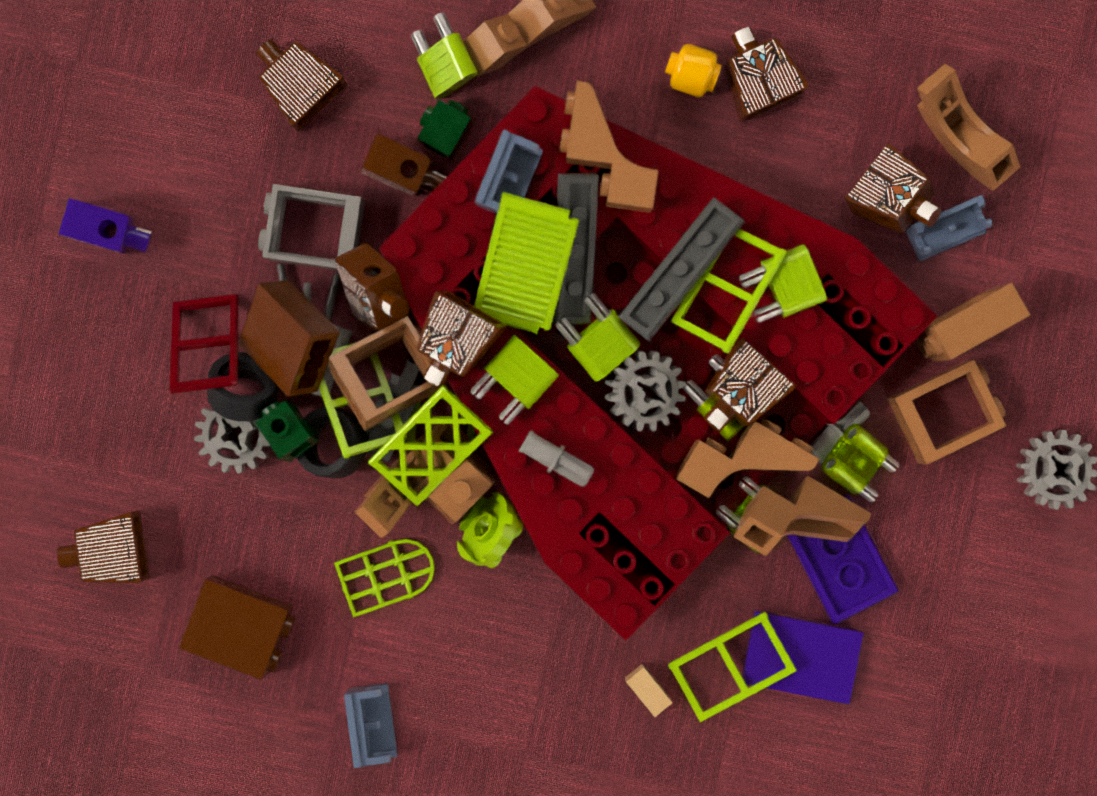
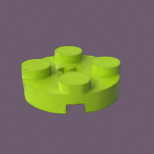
M497 492L491 493L493 496L488 499L481 496L464 514L460 523L459 530L463 531L464 534L463 543L457 540L458 552L462 558L477 566L496 567L501 562L502 555L507 551L513 539L518 537L523 529V521L518 517V511L512 500Z

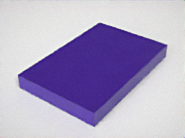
M849 494L842 495L852 502ZM865 525L848 542L786 535L832 624L835 625L899 592Z
M754 610L753 618L763 612ZM767 613L771 625L797 671L766 688L850 705L863 632ZM761 622L751 627L742 671V677L747 685H754L786 668Z

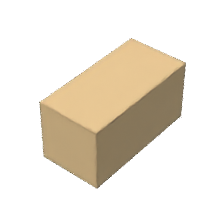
M643 664L625 677L626 683L654 717L672 704L671 698Z

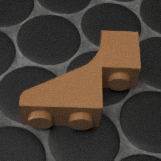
M522 0L508 14L484 21L463 42L478 72L477 75L481 76L501 69L506 63L531 45L585 17L597 7L592 0Z
M577 81L576 92L568 91L565 114L572 115L570 130L563 129L560 152L567 153L566 163L611 169L610 174L603 173L600 196L607 197L606 207L651 213L654 204L658 170L635 165L620 154L615 146L593 87L587 82Z
M762 418L760 423L754 421L746 426L729 457L724 455L727 448L710 438H707L705 443L695 440L674 478L710 498L717 485L725 477L743 469L810 471L816 466L819 459L811 454L814 449L813 447L794 437L792 442L786 440L779 435L782 430L780 427Z
M807 475L791 494L789 500L762 486L746 506L733 537L765 556L785 535H799L848 542L870 519L871 513Z

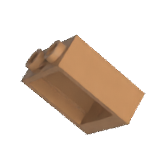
M1012 282L995 286L936 318L919 335L916 343L924 357H930L933 362L952 360L1030 316V313Z
M408 316L331 355L328 359V370L364 431L435 394L441 388L427 381L376 408L352 368L354 364L402 340L424 376L432 359L417 350L422 329L418 324L413 326Z
M975 360L963 361L887 398L918 464L928 465L1006 427L1002 418L1006 416L1004 407L997 397H992L986 385L990 383L988 374L981 364H976ZM965 375L988 422L934 447L912 400Z

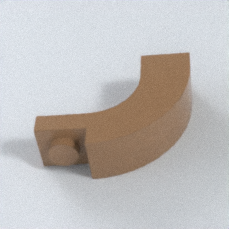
M944 64L917 88L922 100L917 107L924 121L950 155L975 179L994 191L1021 167L1013 144L991 130L973 111L965 98L958 76L953 68Z
M435 424L432 426L433 442L454 443L453 424ZM460 430L461 443H470L471 440ZM426 432L415 442H426ZM406 450L407 468H428L427 450ZM434 450V467L445 468L455 458L454 450ZM400 456L389 468H400ZM381 475L364 495L366 498L355 513L382 538L392 530L412 501ZM408 476V485L416 493H419L429 483L428 476Z

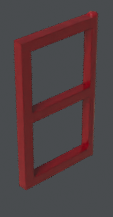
M238 294L173 302L169 382L171 394L236 386L238 384ZM230 305L229 335L181 341L182 311ZM230 345L229 376L179 382L180 351Z

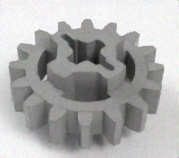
M636 350L634 360L628 357L622 362L624 365L622 368L616 367L612 370L616 375L615 380H606L605 384L613 387V392L605 395V399L615 402V405L609 411L616 416L621 415L619 420L621 424L629 426L632 423V428L637 431H642L644 425L647 429L656 431L657 421L667 426L670 424L667 416L669 413L679 415L680 411L675 407L676 401H685L686 397L678 394V389L686 386V382L676 379L682 370L676 366L669 367L672 362L670 357L664 355L659 357V352L649 350L646 356L645 352ZM650 366V368H645L642 373L634 374L636 370ZM637 383L646 385L645 387L649 391L648 393H650L653 396V398L645 396V392L642 391L643 388L638 386ZM654 407L657 408L653 412L646 414L648 409Z
M207 408L201 410L206 420L205 422H195V426L203 431L202 435L194 437V441L203 442L205 445L198 452L200 456L207 454L212 456L208 463L209 466L213 467L221 462L222 472L228 473L232 465H234L237 474L244 473L245 463L251 469H256L258 467L257 457L268 459L269 454L264 448L270 445L255 424L259 419L237 422L222 417L214 410L212 411ZM215 421H217L219 424L215 437H212ZM231 426L242 429V433L238 435L240 442L229 439L228 435L233 432ZM256 430H259L258 442L254 448L252 444L253 435ZM226 448L232 449L240 458L227 457L220 451Z
M1057 430L1055 437L1051 431L1042 432L1043 441L1038 438H1030L1029 441L1033 448L1031 450L1021 449L1020 453L1026 457L1025 462L1016 463L1017 468L1024 469V475L1018 477L1017 481L1028 483L1029 485L1023 493L1026 496L1037 494L1035 498L1036 504L1044 506L1048 502L1049 508L1056 510L1059 509L1061 503L1065 508H1074V498L1085 502L1087 498L1083 491L1085 489L1095 491L1096 486L1090 482L1091 477H1097V470H1092V464L1097 462V457L1088 456L1087 454L1093 446L1090 443L1079 445L1081 435L1071 434L1068 437L1066 430ZM1055 445H1062L1069 448V450L1063 451L1059 455V453L1056 450H1052L1051 447ZM1038 461V468L1036 473V463ZM1055 463L1062 464L1058 469L1061 474L1060 476H1054V473L1057 471ZM1055 485H1057L1060 489H1063L1065 492L1060 494H1052L1046 490L1048 488L1052 489Z

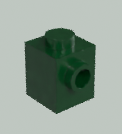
M438 100L435 107L429 105L419 123L423 127L417 137L419 143L445 159L452 161L473 125L471 117L467 116L469 110L453 100H450L448 104Z
M278 401L269 405L263 410V417L255 422L278 458L286 462H292L320 441L298 408L287 401L282 403Z

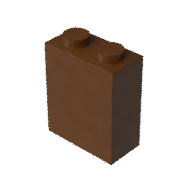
M289 280L265 282L258 284L238 344L276 385L290 397L318 392L328 365V359L333 352L340 331Z
M212 575L206 578L179 649L262 680L269 671L275 673L283 652L277 649L282 637L288 638L294 626L296 618L290 616L294 606Z

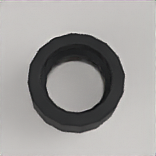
M238 352V378L256 381L263 386L264 390L253 395H238L229 392L223 387L207 389V401L212 409L224 418L237 422L254 421L263 417L262 412L264 409L277 402L279 387L246 352ZM230 354L222 356L212 364L208 372V378L229 376Z
M320 407L310 412L304 418L317 438H319L325 426L331 423L326 407ZM335 409L338 419L344 427L348 447L368 442L367 431H364L357 417L346 410ZM316 443L298 456L297 459L306 471L316 476L344 478L353 474L362 465L367 452L350 456L347 459L342 455L335 463L325 464L319 458Z

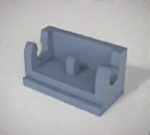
M503 130L475 199L476 206L497 214L503 192L525 197L543 153L539 145Z
M982 195L941 212L940 217L931 227L918 222L907 229V236L919 262L987 233L986 229L992 226V220L989 218L985 219L982 213V208L986 205Z
M388 683L348 688L344 694L354 768L391 762V758L397 757L398 753Z

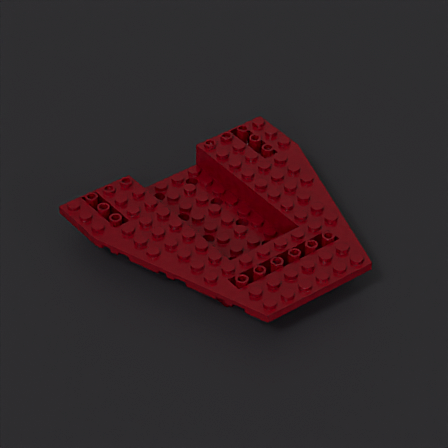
M534 86L379 247L384 259L397 270L405 298L422 330L433 296L437 291L448 290L474 305L497 214L476 206L475 199L502 132L506 130L538 144L539 148L543 150L524 198L557 206L558 173H596L599 175L593 293L596 294L608 310L614 309L619 316L714 197L744 220L745 223L741 226V230L786 251L800 245H805L826 294L827 300L785 318L779 314L758 323L756 318L778 310V307L754 316L755 310L775 302L768 285L736 340L738 341L743 338L796 385L793 391L755 420L760 423L762 418L766 419V417L772 414L778 415L783 421V428L779 435L790 442L796 437L808 443L825 424H835L937 317L923 301L857 238L605 119L620 154L635 165L658 170L651 213L606 207L607 197L600 196L603 173L610 174L611 169L566 163L567 153L560 152L562 130H570L572 115L565 114L567 100L537 86ZM734 236L722 250L710 274L753 295L760 282L745 288L741 283L764 273H759L740 281L739 276L761 267V261L774 257V255ZM620 264L625 268L626 279L622 283L613 284L608 281L605 273L609 265ZM704 281L683 319L726 342L748 302ZM592 300L593 304L597 307V309L601 312V314H603L602 311L598 308V306H597V305L594 303V301ZM678 307L674 310V312L672 313V315L675 314V312L677 311ZM591 311V323H592V322H594V321L597 319V317H596V315ZM553 323L550 330L539 327L538 333L507 325L502 335L470 374L460 376L451 371L448 380L458 399L493 430L482 442V445L544 563L627 641L730 533L726 529L728 524L716 516V510L731 520L732 518L719 508L720 506H726L737 516L746 508L752 500V496L739 486V482L742 481L753 491L755 489L742 478L747 476L760 487H766L781 470L743 469L732 473L733 480L729 486L725 488L717 486L710 498H707L675 479L676 472L695 440L705 443L707 438H710L726 447L727 450L724 455L729 457L746 426H742L732 418L740 427L728 438L722 431H716L703 419L705 414L698 408L699 405L683 388L678 389V394L686 397L685 401H676L675 407L678 408L680 413L679 415L673 413L667 415L668 417H676L681 424L679 434L672 438L664 436L660 429L661 423L658 421L656 431L647 429L645 425L642 431H637L632 428V423L629 426L621 424L619 422L621 415L616 416L609 411L615 405V402L605 399V395L613 392V387L605 384L606 380H608V375L599 381H594L567 348L569 342L564 336L557 333ZM625 323L640 342L637 350L645 352L646 356L649 350L659 352V357L663 355L670 357L672 362L669 367L676 366L682 370L676 379L685 381L686 384L688 381L693 380L706 394L705 390L712 380L711 370L713 367L709 364L710 359L718 354L724 360L728 353L723 352L721 348L679 326L677 331L670 335L664 334L659 329L649 342ZM590 324L576 325V331L581 333ZM515 335L559 376L529 409L525 406L509 424H505L504 421L521 402L519 401L501 421L499 415L513 401L515 396L496 381L481 399L476 398L475 396L491 380L492 376L474 395L471 393V389L487 373L484 369L485 366ZM632 353V354L629 356V357L632 358L633 360H634V353ZM650 366L642 367L636 370L634 374L642 373L645 368H650ZM637 383L638 386L643 388L642 391L645 392V396L653 398V396L650 393H648L649 391L646 389V385ZM654 407L648 409L646 414L653 412L657 408ZM473 426L476 434L478 435L480 431ZM533 431L536 435L559 448L563 445L565 447L564 451L590 465L594 471L588 483L584 487L579 486L554 470L549 473L547 466L523 452H519L529 432Z

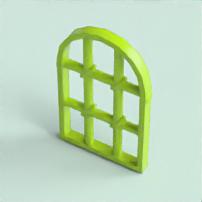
M411 539L391 540L387 544L334 562L342 584V591L345 593L353 618L404 599L413 598L427 588L432 581L435 570L434 559L428 548L419 541ZM409 543L417 545L421 549L404 555L399 553L397 544ZM391 546L395 556L394 559L377 565L370 563L368 554ZM426 553L430 561V567L411 574L406 572L403 561ZM360 557L363 558L365 569L343 576L340 564ZM394 565V567L398 565L402 577L383 584L381 582L377 583L374 571ZM430 573L424 586L413 592L409 580ZM363 575L365 577L369 576L373 587L350 595L346 581ZM400 583L401 585L405 584L408 594L384 602L381 590ZM372 594V596L376 595L378 605L356 612L352 600Z

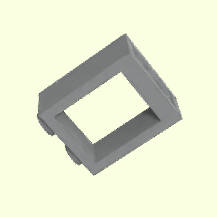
M273 184L272 193L267 192L264 201V214L268 215L267 228L261 229L259 235L258 249L263 251L262 257L269 261L338 271L334 259L279 251L286 201L289 199L344 208L337 257L359 246L365 201L362 197Z

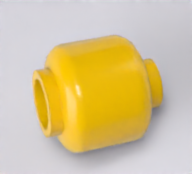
M685 44L679 53L672 51L665 73L671 75L670 86L674 90L700 98L706 91L713 92L722 65L717 63V55L714 52L692 44Z

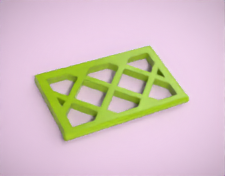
M443 385L368 460V463L418 506L493 430ZM443 397L452 406L453 416H431V408ZM415 424H425L426 442H406L405 434ZM432 424H453L454 443L433 442ZM460 424H472L480 433L470 443H461ZM389 450H399L400 468H389L380 459ZM406 450H427L428 468H407ZM434 450H454L455 458L445 468L434 467ZM408 476H428L429 483L419 493H416L408 485Z

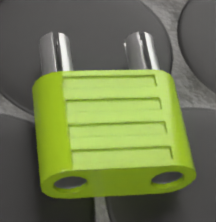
M438 13L433 17L442 39L431 48L422 30H417L411 34V38L420 55L417 58L418 64L435 99H440L453 93L478 74L460 34L453 32L445 13Z
M800 245L787 251L768 284L775 302L755 310L754 316L778 307V310L758 317L756 321L760 323L779 314L785 318L827 300L824 288L805 245ZM774 257L761 261V267L740 275V281L762 272L765 274ZM764 274L743 282L741 285L745 288L760 282Z
M592 293L589 295L603 314L586 297L584 302L596 315L597 319L581 333H578L566 318L560 319L574 336V339L559 321L556 323V327L569 342L567 346L569 351L592 379L599 381L639 348L640 342L622 319L619 318L614 309L608 310L596 294Z
M513 335L485 366L484 369L487 373L471 389V393L474 395L492 376L491 380L475 397L481 399L493 384L498 381L515 396L513 401L499 415L501 421L519 401L521 402L504 421L505 424H509L525 406L529 409L556 380L559 374L518 337Z

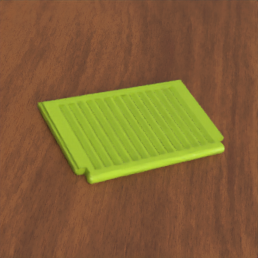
M503 192L474 306L511 327L533 333H538L539 327L550 330L579 219L570 218V210Z

